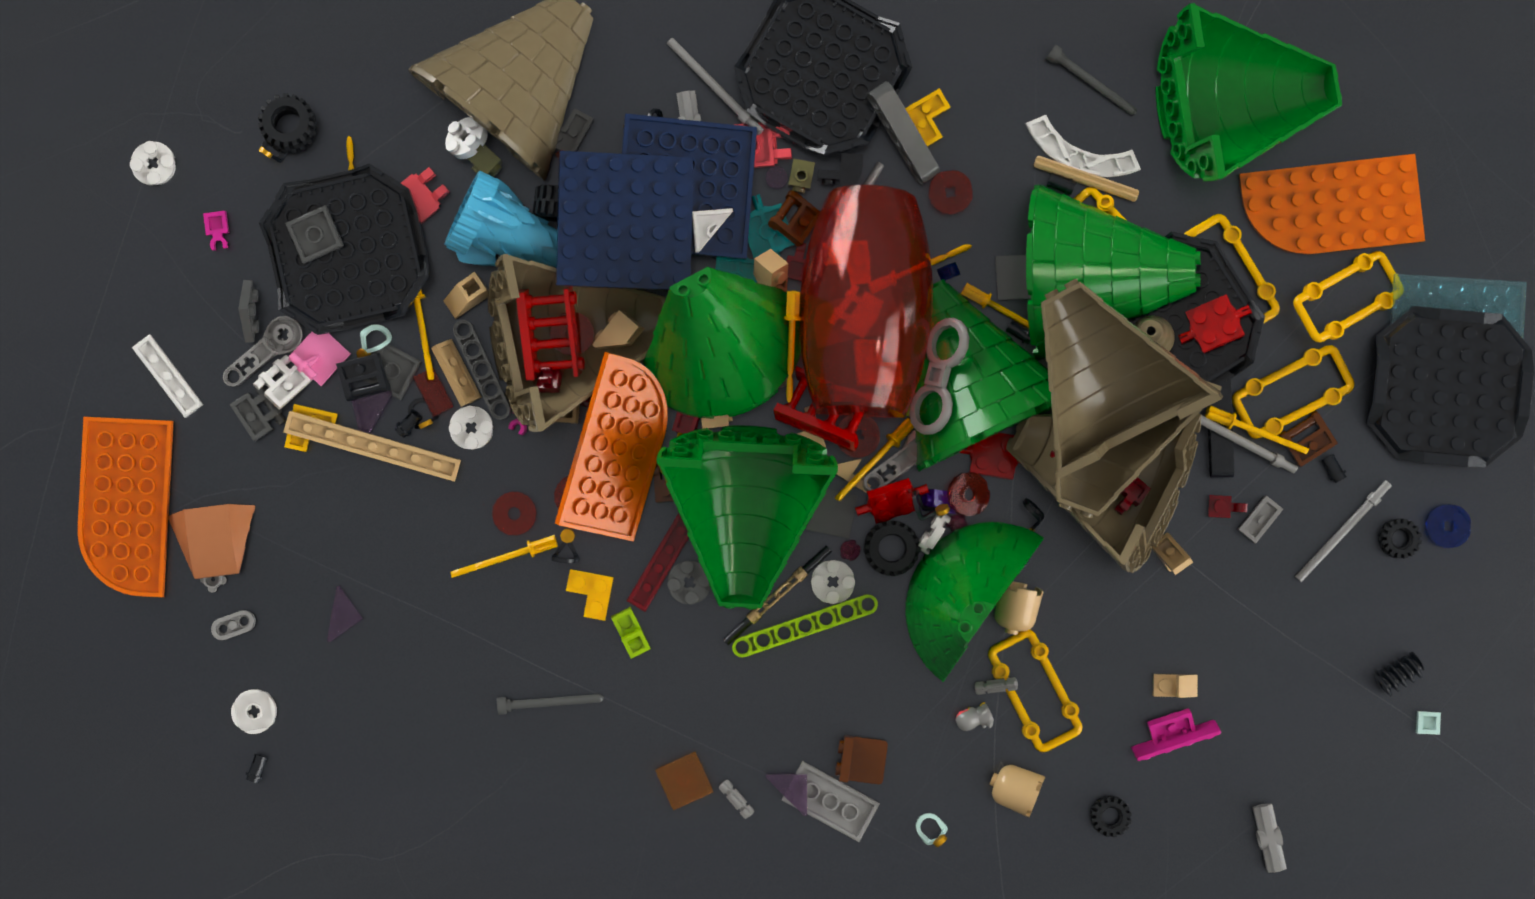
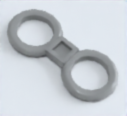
M945 318L936 323L927 338L926 353L930 362L924 382L925 385L913 396L909 410L911 424L916 431L924 435L935 434L942 430L952 414L953 402L951 394L947 389L951 368L958 365L965 357L970 339L967 327L961 320L956 318ZM954 327L959 335L958 348L952 357L947 360H941L936 351L937 340L944 330ZM937 392L942 399L941 414L934 423L924 425L919 415L921 403L927 395Z

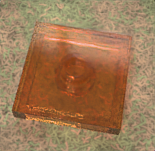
M696 751L655 769L673 810L714 792Z

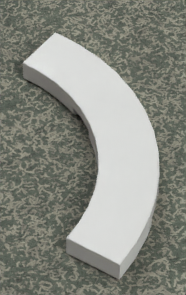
M1047 115L1025 124L1037 145L1054 161L1100 177H1119L1141 170L1133 149L1118 154H1093L1066 142L1054 129Z

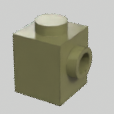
M480 144L476 149L478 152L474 156L467 158L474 165L471 169L476 174L480 170L494 177L502 169L500 165L503 162L485 144L483 146Z
M793 158L788 187L792 188V191L805 194V190L810 191L815 162Z

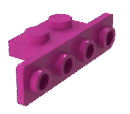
M1188 708L1148 721L1147 724L1152 740L1132 746L1131 749L1137 761L1148 760L1153 756L1169 753L1174 749L1190 746L1205 739H1211L1220 735L1221 730L1215 720L1194 725L1192 713Z

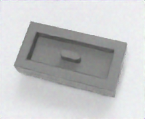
M1265 495L1237 530L1253 543H1257L1283 511V508Z

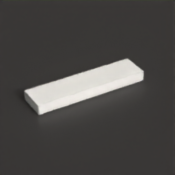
M149 334L132 347L185 418L204 405L152 335Z

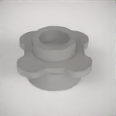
M225 576L214 577V582L211 580L212 577L200 579L211 593L216 592L217 588L220 585H224L227 581Z

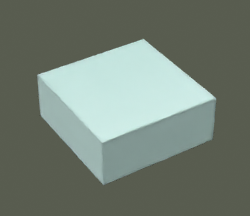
M1417 711L1416 733L1440 735L1441 712Z

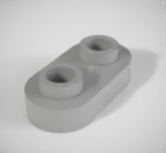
M238 611L215 620L211 626V632L216 639L226 640L251 631L255 626L256 619L250 611ZM243 617L248 619L247 625L241 623ZM222 625L227 626L226 633L221 632L220 628Z

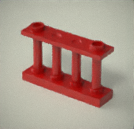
M572 286L565 287L563 289L564 294L535 297L529 295V289L519 290L520 298L516 299L526 381L535 380L542 371L541 367H551L552 370L573 369L574 377H578L582 370L585 369L584 357L580 355L575 313L577 294L576 291H573ZM565 303L566 316L532 317L531 308L534 305ZM568 325L569 338L538 340L535 338L534 330H536V327ZM570 347L572 360L548 362L537 360V351L539 349Z
M797 366L795 373L799 383L793 392L791 402L784 405L776 404L773 409L775 420L855 452L859 445L858 436L855 431L867 408L877 411V398L869 392L855 390L815 374L809 368L803 369ZM808 384L819 388L807 412L802 413L795 409ZM827 392L839 396L827 420L822 421L815 417ZM847 400L859 404L847 428L842 429L835 425Z

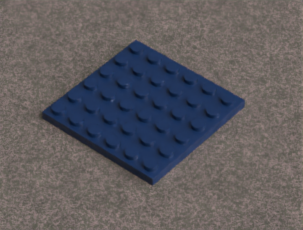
M625 113L621 154L693 157L692 211L733 208L730 216L699 253H695L692 229L691 254L747 259L757 127Z
M560 151L556 286L669 290L670 286L691 276L693 157Z

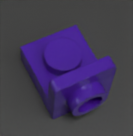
M928 489L929 493L922 495L924 506L937 507L941 504H948L950 509L948 513L956 514L958 492Z

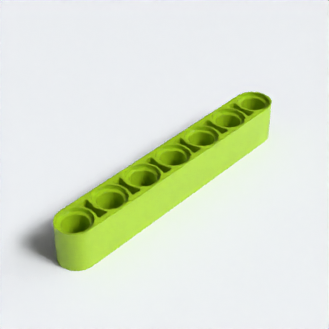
M864 594L741 636L733 642V652L738 657H747L870 615L877 610L878 601L873 595ZM865 598L873 600L874 606L871 610H864L861 604ZM845 605H850L853 608V614L847 618L841 615V608ZM824 612L832 615V621L827 625L820 622V615ZM804 619L811 622V629L807 632L799 629V623ZM784 626L788 627L791 632L790 636L786 639L778 636V630ZM760 634H766L769 636L770 641L768 645L760 646L757 643V637ZM740 641H745L749 645V649L745 653H739L736 649V644Z

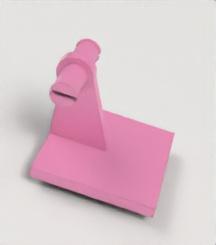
M311 332L289 355L288 360L298 367L297 371L303 372L311 381L314 379L322 386L337 370L336 364L345 362L351 353L329 333L317 335Z

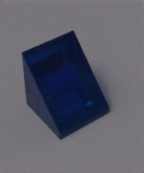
M956 262L937 269L941 280L944 279L946 281L961 275Z

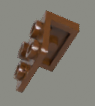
M844 735V741H839L838 753L842 754L841 763L837 762L835 775L839 776V781L882 784L888 747L885 740Z

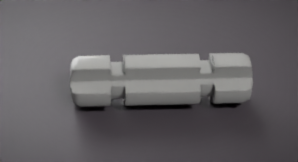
M1015 677L1007 678V680L1004 678L987 680V683L979 681L975 683L974 687L976 694L982 695L986 694V692L988 694L1006 692V689L1008 691L1017 690L1018 682Z
M725 780L719 786L720 791L723 794H727L726 798L737 810L740 809L739 813L743 818L747 819L754 813V809L750 804H746L747 801L736 788H732L734 785L729 780Z

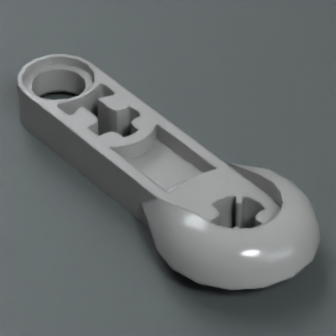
M279 316L273 319L267 326L262 339L224 371V382L228 386H239L276 355L295 350L303 337L302 328L299 323L288 316ZM281 329H283L284 331H286L287 329L289 331L287 333V340H285V338H282V340L279 338L281 336ZM247 358H254L253 364L255 366L245 368L244 371L247 372L245 375L243 370L237 366L240 364V367H244L248 363ZM232 370L239 373V380L236 383H231L228 379V374Z
M915 430L908 435L900 451L867 474L863 480V488L866 492L873 490L867 485L868 479H876L879 482V487L891 484L913 466L917 465ZM886 466L888 468L893 467L895 469L893 472L894 475L889 473L883 479L881 475H883L887 470Z

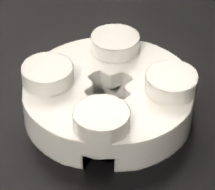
M471 117L464 118L458 122L454 121L448 127L449 132L445 142L446 149L458 159L470 158L478 152L476 149L480 144L482 146L485 144L488 131Z
M147 141L139 145L133 152L130 168L140 182L151 186L161 185L168 182L175 173V156L166 145L160 142ZM157 158L156 163L158 167L149 169L148 161Z
M466 406L453 414L450 420L449 432L452 440L461 448L479 449L491 440L493 436V421L484 409ZM468 422L470 424L473 422L477 424L475 426L477 430L475 433L470 432L468 434L466 432V424Z
M947 514L934 516L931 521V530L929 532L925 531L919 540L918 546L922 552L928 555L929 549L934 548L945 531L944 525L946 522L949 524L950 516Z
M837 560L822 562L815 568L812 574L811 585L817 598L826 603L836 604L850 597L854 590L855 579L852 570L847 564ZM829 576L832 578L838 577L837 583L839 585L836 588L834 586H827Z
M251 689L241 693L236 698L231 708V716L234 724L248 734H258L266 731L274 724L277 716V707L274 699L268 692ZM252 705H255L260 710L257 718H254L253 714L249 715L248 710L252 709Z

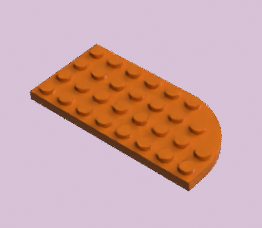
M1415 154L1241 173L1238 175L1242 205L1250 224L1264 240L1281 250L1307 255L1425 241Z
M604 352L555 524L634 542L668 421L667 402L663 389L654 374L641 363L624 356Z
M83 417L78 509V542L82 556L93 574L110 588L132 596L164 597L174 421Z

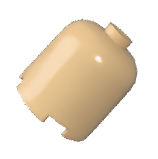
M1013 581L996 604L994 613L996 622L1004 627L1005 632L1018 635V631L1030 630L1036 622L1044 591L1038 587H1035V591L1027 589V584Z
M1006 765L1000 770L999 774H993L989 784L993 786V799L998 804L1030 818L1045 776L1015 765Z

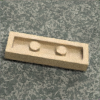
M452 339L433 346L431 349L460 406H465L480 399L481 395Z

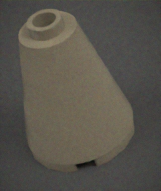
M1150 315L1139 319L1134 324L1146 334L1154 331L1155 334L1149 336L1166 350L1170 351L1173 347L1175 340L1174 330L1166 319Z

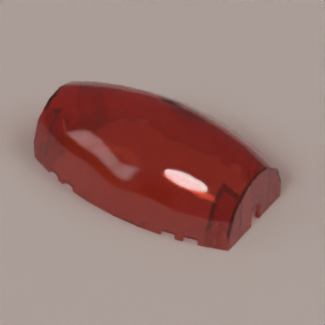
M880 185L838 187L828 193L817 217L808 245L802 274L799 316L802 318L799 321L802 362L810 398L816 414L853 416V412H864L867 416L905 418L922 375L933 313L932 265L922 215L915 196L906 190Z

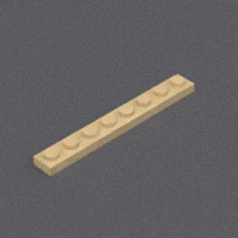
M289 411L283 431L287 434L454 482L461 463L460 459L293 411Z

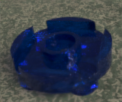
M1446 504L1440 505L1431 511L1425 522V528L1430 540L1434 544L1443 548H1454L1461 546L1468 540L1471 534L1472 523L1469 514L1462 507ZM1445 521H1452L1454 523L1452 525V532L1444 530Z

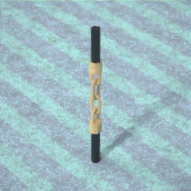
M827 545L803 567L800 566L793 572V575L766 599L762 606L764 608L762 612H758L761 608L751 610L746 615V618L723 638V641L727 645L731 644L750 625L760 620L762 615L788 593L791 588L797 583L802 582L808 576V573L832 552ZM795 578L796 581L792 584L790 581ZM786 586L787 589L780 594L779 591ZM773 597L776 598L772 603H767Z

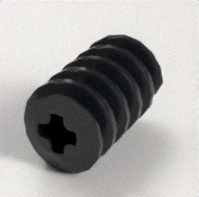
M1414 652L1409 653L1410 658L1403 656L1402 663L1399 660L1394 661V667L1387 665V672L1380 669L1379 676L1373 673L1381 689L1390 697L1392 696V688L1397 692L1400 691V683L1406 688L1408 687L1407 679L1415 683L1414 675H1417L1420 679L1423 678L1422 671L1424 667Z

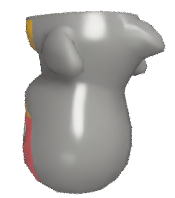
M986 702L981 703L978 708L968 707V709L960 711L955 719L957 726L962 731H970L978 725H981L983 728H986V726L991 728L994 722Z

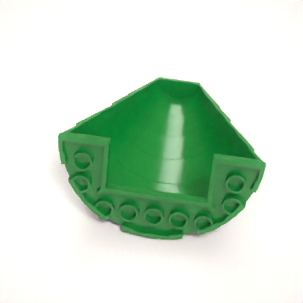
M1195 3L1188 4L1177 14L1178 22L1176 25L1170 26L1165 35L1157 66V71L1161 73V85L1156 86L1158 117L1164 139L1170 140L1172 144L1170 151L1172 157L1180 168L1193 178H1202L1203 181L1224 179L1234 170L1243 167L1257 156L1262 155L1298 131L1305 129L1319 118L1342 106V95L1339 88L1336 64L1312 55L1289 43L1286 44L1266 33L1261 34L1221 14L1212 13L1197 6Z
M1034 185L1028 213V225L1031 228V233L1027 234L1026 286L1028 295H1031V300H1028L1027 305L1031 345L1036 346V349H1033V355L1036 360L1046 358L1041 302L1046 300L1045 294L1054 289H1057L1058 292L1066 289L1065 284L1075 278L1101 297L1106 304L1125 316L1128 321L1196 292V287L1201 286V275L1196 273V265L1201 264V252L1197 251L1196 248L1162 236L1145 227L1142 228L1094 206L1084 204L1044 185Z
M706 267L670 286L653 332L654 337L643 361L644 366L659 381L665 394L667 406L688 416L714 419V416L728 415L732 417L746 413L773 397L778 392L780 385L789 376L787 371L789 321L784 320V316H786L787 292H783L780 288L755 283L754 280L711 267ZM801 308L799 316L802 318L800 321H796L793 371L799 361L804 341Z
M944 279L933 284L934 288L926 291L924 288L913 293L914 299L910 301L913 386H915V393L925 385L924 382L930 362L926 353V342L931 329L936 323L945 318L961 320L968 329L970 337L969 348L963 360L951 368L947 389L951 394L953 406L948 423L942 430L931 435H924L915 430L918 472L1026 419L1052 410L1048 369L1017 344L1012 337L991 322L990 318L970 304L969 300L949 283H946ZM954 327L944 330L937 340L936 351L941 360H947L952 357L958 348L959 335ZM937 392L927 395L921 403L919 415L924 425L934 423L941 414L942 399Z
M732 425L722 427V430L719 432L703 428L677 436L670 440V447H662L657 455V463L688 531L687 535L698 555V560L708 579L715 599L719 606L725 608L745 607L750 610L762 608L774 583L786 566L787 560L800 541L801 534L825 496L826 489L838 473L837 461L834 456L827 455V449L821 444L792 432L785 436L779 435L775 428Z
M1004 522L976 523L957 529L940 539L933 549H929V554H925L922 557L909 583L905 611L906 623L910 639L925 666L942 682H944L968 648V643L1044 540L1043 536L1025 527Z

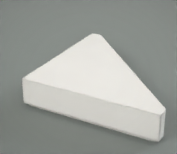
M733 208L692 211L695 253L700 252L730 216Z

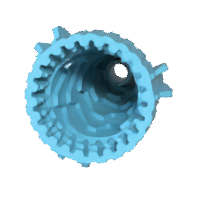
M479 170L448 232L444 243L446 248L456 252L459 261L474 265L496 266V254L500 256L508 254L555 268L557 264V229L547 225L549 221L530 213V208L524 206L503 181Z

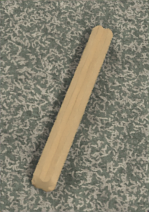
M1037 156L1034 162V167L1054 173L1069 180L1073 179L1072 181L1089 187H1095L1098 190L1135 202L1139 195V190L1042 156Z

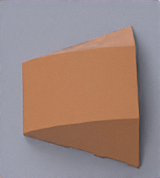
M224 504L185 509L168 516L194 579L240 573L246 548L245 543L250 531L252 514L255 511V505Z

